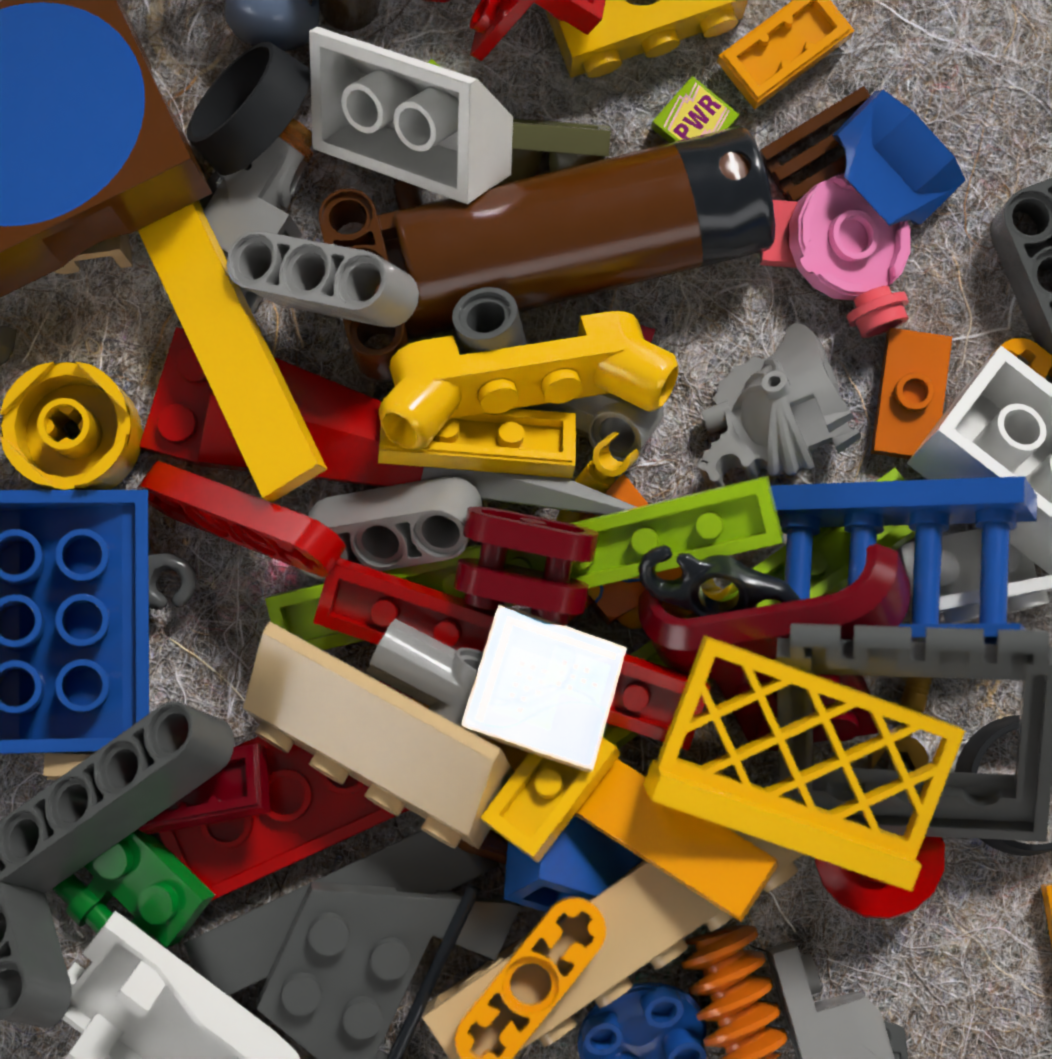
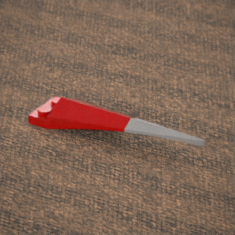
M176 327L139 447L144 451L202 467L250 472L184 329ZM274 357L327 467V470L312 479L387 487L444 476H456L467 480L475 486L483 500L601 516L636 507L568 478L378 463L381 428L378 411L382 401Z

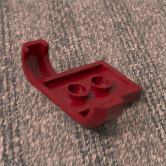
M872 544L866 550V564L860 576L850 586L834 594L696 618H678L668 614L663 609L662 601L652 597L645 588L639 596L638 615L642 628L664 665L689 675L704 635L776 661L778 638H790L791 623L840 625V640H854L855 625L899 626L907 613L910 603V581L898 551L879 544ZM715 656L707 679L716 680L726 701L751 689L741 665ZM753 670L760 685L775 678ZM814 674L871 695L862 675ZM777 691L765 697L778 724ZM818 693L824 708L839 701ZM757 700L732 711L749 743L771 733ZM859 707L852 708L830 719L840 742L852 740L857 736L879 733L870 712ZM821 723L813 727V743L829 741ZM776 744L765 750L778 751V746Z

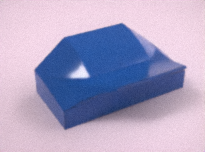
M885 90L875 91L832 135L845 150L846 169L844 178L889 226L908 220L914 225H921L966 180L955 156L913 110Z

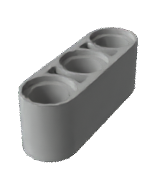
M249 231L241 235L233 243L228 253L227 269L233 282L280 306L381 327H396L405 323L413 315L418 305L419 291L417 283L411 275L369 251L264 231ZM380 284L377 293L373 296L376 287Z
M444 476L326 497L316 502L308 516L329 527L344 541L346 549L340 558L378 571L446 561L458 557L466 549L469 538L463 535L467 509L473 506L482 507V500L476 487L467 480L456 476ZM302 570V571H303L304 573H306L308 576H311V577H314V578H317V579H325V578H326V577L317 576V575H314V574H312V573H309V572H306V571Z

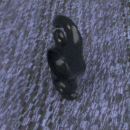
M666 545L649 550L641 558L638 566L640 582L652 597L694 612L698 617L755 608L758 603L766 599L778 600L781 603L800 600L799 596L786 581L745 567L737 559L725 555H714L699 560L690 553H680L677 556L676 562L682 569V576L675 580H664L655 574V568L659 563L672 558V550ZM712 578H723L732 582L739 593L730 600L716 601L705 595L701 585Z

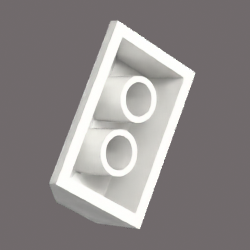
M315 27L309 31L312 147L314 150L465 204H469L511 175L513 116L478 79L320 27Z

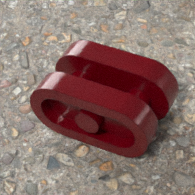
M478 506L468 507L463 535L469 539L482 542L479 559L461 558L458 560L454 588L466 593L464 600L466 604L489 610H497L499 604L504 605L505 602L529 607L530 615L557 624H567L570 614L584 613L589 585L578 579L571 578L570 575L573 561H594L599 536L597 531L575 524L502 509ZM508 548L547 556L544 571L506 564Z

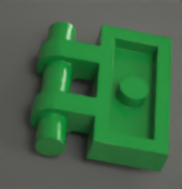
M138 829L84 866L94 876L87 887L72 874L53 888V891L68 905L65 911L66 914L79 927L87 924L97 934L113 914L106 904L114 896L134 916L131 923L148 936H154L166 948L182 940L215 896L153 834H146Z

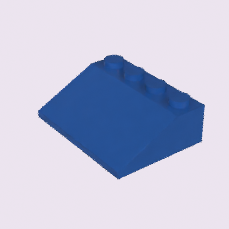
M0 490V755L96 752L149 714L148 490Z

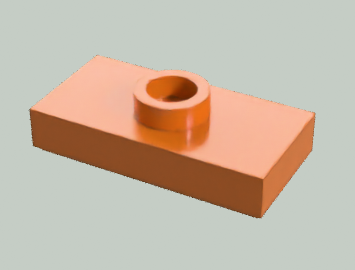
M891 327L886 332L870 454L910 459L942 417L952 336Z

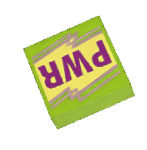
M692 76L652 121L651 128L667 142L672 143L732 128L738 122L740 114Z

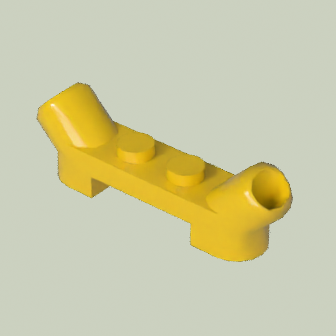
M609 311L580 316L578 337L459 355L454 335L426 339L404 346L391 358L389 369L395 387L381 402L378 413L383 431L393 443L402 448L420 450L429 445L449 419L485 413L499 414L510 409L547 403L561 404L573 399L609 393L645 411L652 412L660 409L671 395L679 374V366L673 353L644 339L638 319L633 314L625 311Z

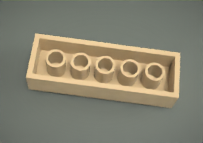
M728 828L778 860L779 865L763 889L765 893L779 887L799 871L794 861L804 855L803 853ZM643 860L599 895L589 900L599 909L605 920V941L598 953L513 1059H519L520 1051L537 1039L540 1040L543 1047H546L566 1035L577 1025L574 1013L593 1000L599 1008H603L618 999L633 986L628 976L649 961L657 970L677 958L688 948L683 938L701 925L707 926L710 931H713L729 922L733 917ZM581 911L574 918L566 913L559 916L556 922L560 925L563 932L555 945L550 949L545 940L540 938L532 949L548 955L556 963L560 972L565 974L573 963L562 959L561 954L574 940L581 942L583 945H586L591 940L592 935L586 928L587 922L591 917L584 911ZM530 932L501 951L496 960H488L427 1003L422 1018L449 1059H461L455 1045L456 1031L461 1018ZM527 963L514 971L510 980V987L515 997L520 1001L536 1003L544 999L549 993L551 977L542 966ZM496 993L488 1002L500 1007V1013L486 1028L475 1022L469 1028L475 1036L471 1049L478 1055H481L488 1048L494 1050L497 1054L503 1050L504 1045L499 1040V1034L511 1017L518 1028H522L529 1019L513 1012L505 1004L499 993Z

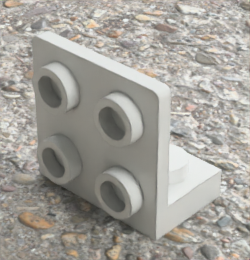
M981 529L942 536L939 624H960L979 618ZM915 541L906 543L896 550L910 581L909 610L911 619ZM1009 543L1007 614L1049 604L1047 592L1052 591V575L1037 577L1034 562Z

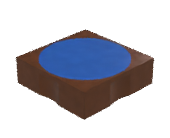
M121 0L0 1L1 298L64 267L77 255L98 243L121 235L131 234L212 194L178 120L153 78L151 63Z

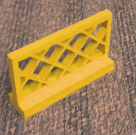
M704 635L657 761L652 759L643 785L651 801L912 891L922 866L916 860L965 730L960 726ZM715 656L741 665L751 686L750 690L716 706L705 685ZM753 670L775 678L760 685ZM790 684L805 688L816 712L779 728L765 696ZM818 693L839 701L824 708ZM701 696L707 710L693 716ZM757 700L771 733L734 749L720 717ZM855 707L869 711L879 735L844 751L830 719ZM882 716L903 724L888 730ZM713 721L727 754L701 766L678 758L686 733ZM821 723L835 755L799 772L785 740ZM919 730L940 736L941 740L933 761L908 773L894 742ZM777 744L791 776L766 788L751 784L740 761ZM885 746L899 778L863 794L850 762ZM733 765L739 779L718 771ZM841 767L855 798L829 811L815 806L805 784ZM924 781L918 797L914 785ZM797 788L803 801L783 794ZM905 790L913 812L902 837L880 829L869 806ZM861 811L866 824L848 818V816Z

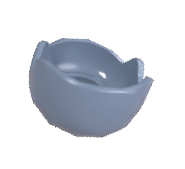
M225 0L224 15L227 24L242 42L252 47L267 41L284 52L294 50L308 43L309 31L319 25V0H313L311 5L308 3V0Z

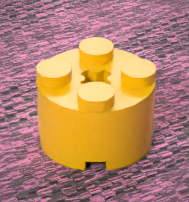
M76 361L39 364L20 376L10 387L3 399L0 413L2 415V436L0 435L2 449L18 472L45 490H111L127 477L139 457L141 450L139 445L144 431L134 403L108 375L90 364ZM70 420L78 424L81 431L74 440L69 439L66 431L63 429Z

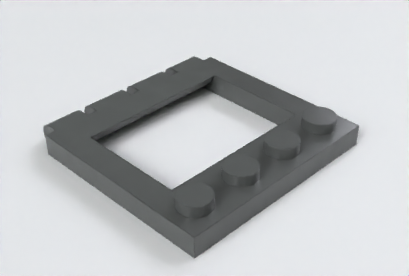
M791 623L790 638H778L776 661L811 674L1022 681L1015 775L949 772L925 836L1047 842L1052 788V646H1049V631L998 629L997 643L984 644L983 629L926 627L925 642H911V627L855 625L854 640H840V625ZM790 684L777 690L779 728L813 713V705L805 688ZM813 727L785 740L799 772L814 765ZM778 748L779 781L790 777L791 774ZM841 768L835 769L805 784L814 805L828 811L855 798ZM852 768L863 794L899 778L896 770ZM924 781L914 785L918 797ZM797 788L783 794L803 801ZM905 790L869 806L880 829L897 835H904L913 812ZM861 811L848 816V818L866 824Z

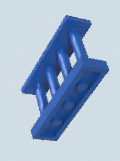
M1025 476L771 485L782 533L787 534L784 581L792 587L800 600L810 598L813 536L820 533V528L844 527V530L850 533L848 586H850L860 576L865 567L868 546L877 543V534L884 531V526L909 525V529L915 531L911 624H900L899 626L911 627V642H925L926 627L983 629L984 644L997 643L998 629L1026 630L1021 623H1007L1010 530L1017 527V522H1037V494ZM975 523V526L982 530L979 623L939 624L942 532L948 531L950 524Z

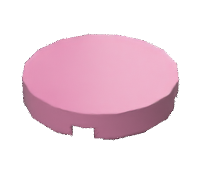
M841 174L816 184L797 202L789 222V247L797 269L813 288L833 299L854 301L857 296L880 286L891 285L903 273L910 255V226L908 221H902L889 226L844 178L845 174Z

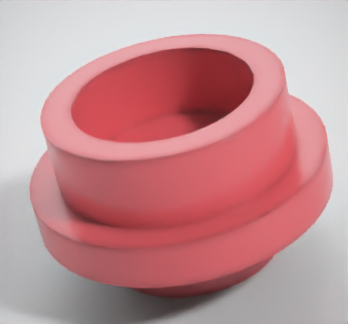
M888 285L880 286L857 296L854 299L856 308L846 315L849 325L852 327L857 326L861 338H870L887 332L890 327L897 328L907 322L909 317L905 306L909 303L905 292L892 293Z

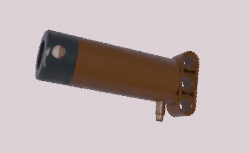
M741 126L497 185L469 204L451 198L423 204L419 187L393 178L395 184L393 190L398 210L377 215L371 198L364 192L352 188L340 189L331 193L322 202L319 209V223L324 243L369 251L410 274L417 283L419 291L418 305L413 315L401 325L381 327L343 319L346 335L358 369L367 377L375 380H389L392 378L389 369L391 358L399 349L409 344V339L454 329L453 310L457 302L473 290L484 287L505 290L515 299L518 312L764 252L772 247L775 240L774 207L763 159L751 132ZM356 222L364 224L358 232L353 234L338 233L346 224ZM380 284L376 287L373 296L377 293ZM377 334H387L394 337L393 341L384 348L370 349L365 347V343Z

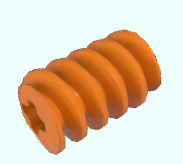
M751 925L731 926L685 940L687 945H695L696 952L681 962L682 969L699 970L704 975L702 979L688 988L690 995L710 996L711 1000L709 1005L696 1014L697 1020L717 1022L719 1028L704 1038L703 1043L705 1047L724 1048L726 1055L720 1059H775L782 1053L774 1051L783 1046L789 1039L784 1028L766 1026L778 1018L781 1010L776 1002L759 1001L774 986L770 977L751 975V973L766 962L762 951L743 949L759 935L757 928Z

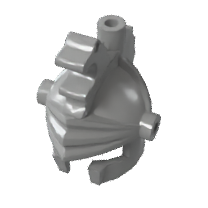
M799 322L793 323L787 329L783 342L773 355L764 359L753 356L746 363L734 366L732 372L718 382V391L712 398L715 405L702 410L701 414L710 435L726 428L727 431L720 434L719 440L711 442V448L704 451L703 457L697 462V468L704 481L713 484L714 488L725 486L723 482L724 474L732 468H742L749 480L756 479L761 469H768L770 476H777L783 472L787 475H793L798 473L801 468L808 470L815 468L811 455L817 447L833 442L839 454L862 438L858 429L853 430L848 426L847 422L854 418L853 414L839 394L837 379L820 339L809 327Z

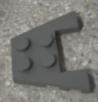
M311 881L258 995L257 1010L316 1059H387L389 1054L379 1050L431 937L436 936L443 939L463 897L461 892L436 890L435 894L397 892L396 887ZM493 894V898L477 897L455 944L496 960L517 916L520 905L504 900V895Z

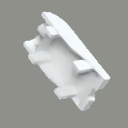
M117 911L112 914L82 953L92 961L89 966L84 969L74 962L68 969L72 996L70 1006L62 1020L80 1032L81 1035L64 1059H300L295 1049L276 1031Z

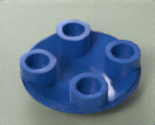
M654 982L633 984L626 993L603 1008H599L596 1003L587 1013L579 1028L577 1037L580 1059H706L707 1055L703 1039L706 1038V1021H698L696 1016L702 1009L693 997L675 986Z

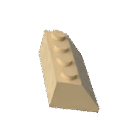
M270 621L262 632L243 709L259 724L254 732L257 736L285 753L290 751L293 744L314 755L309 765L337 783L343 785L349 775L367 785L369 788L364 796L396 816H399L405 807L425 818L426 820L421 829L447 846L456 849L460 840H463L477 849L480 848L491 829L480 817L514 773L500 748Z

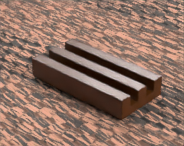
M865 86L760 149L766 170L787 201L798 202L816 184L845 174L846 155L794 186L789 178L840 147L841 145L832 135L783 165L777 159L856 111L871 96Z

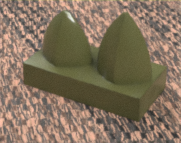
M513 118L511 175L498 184L501 185L533 177L539 168L543 151L549 152L550 172L603 160L605 156L609 157L610 126Z

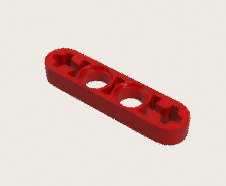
M155 462L137 487V490H148V503L159 512L174 520L317 576L327 577L346 549L344 541L334 531L309 516L164 462Z

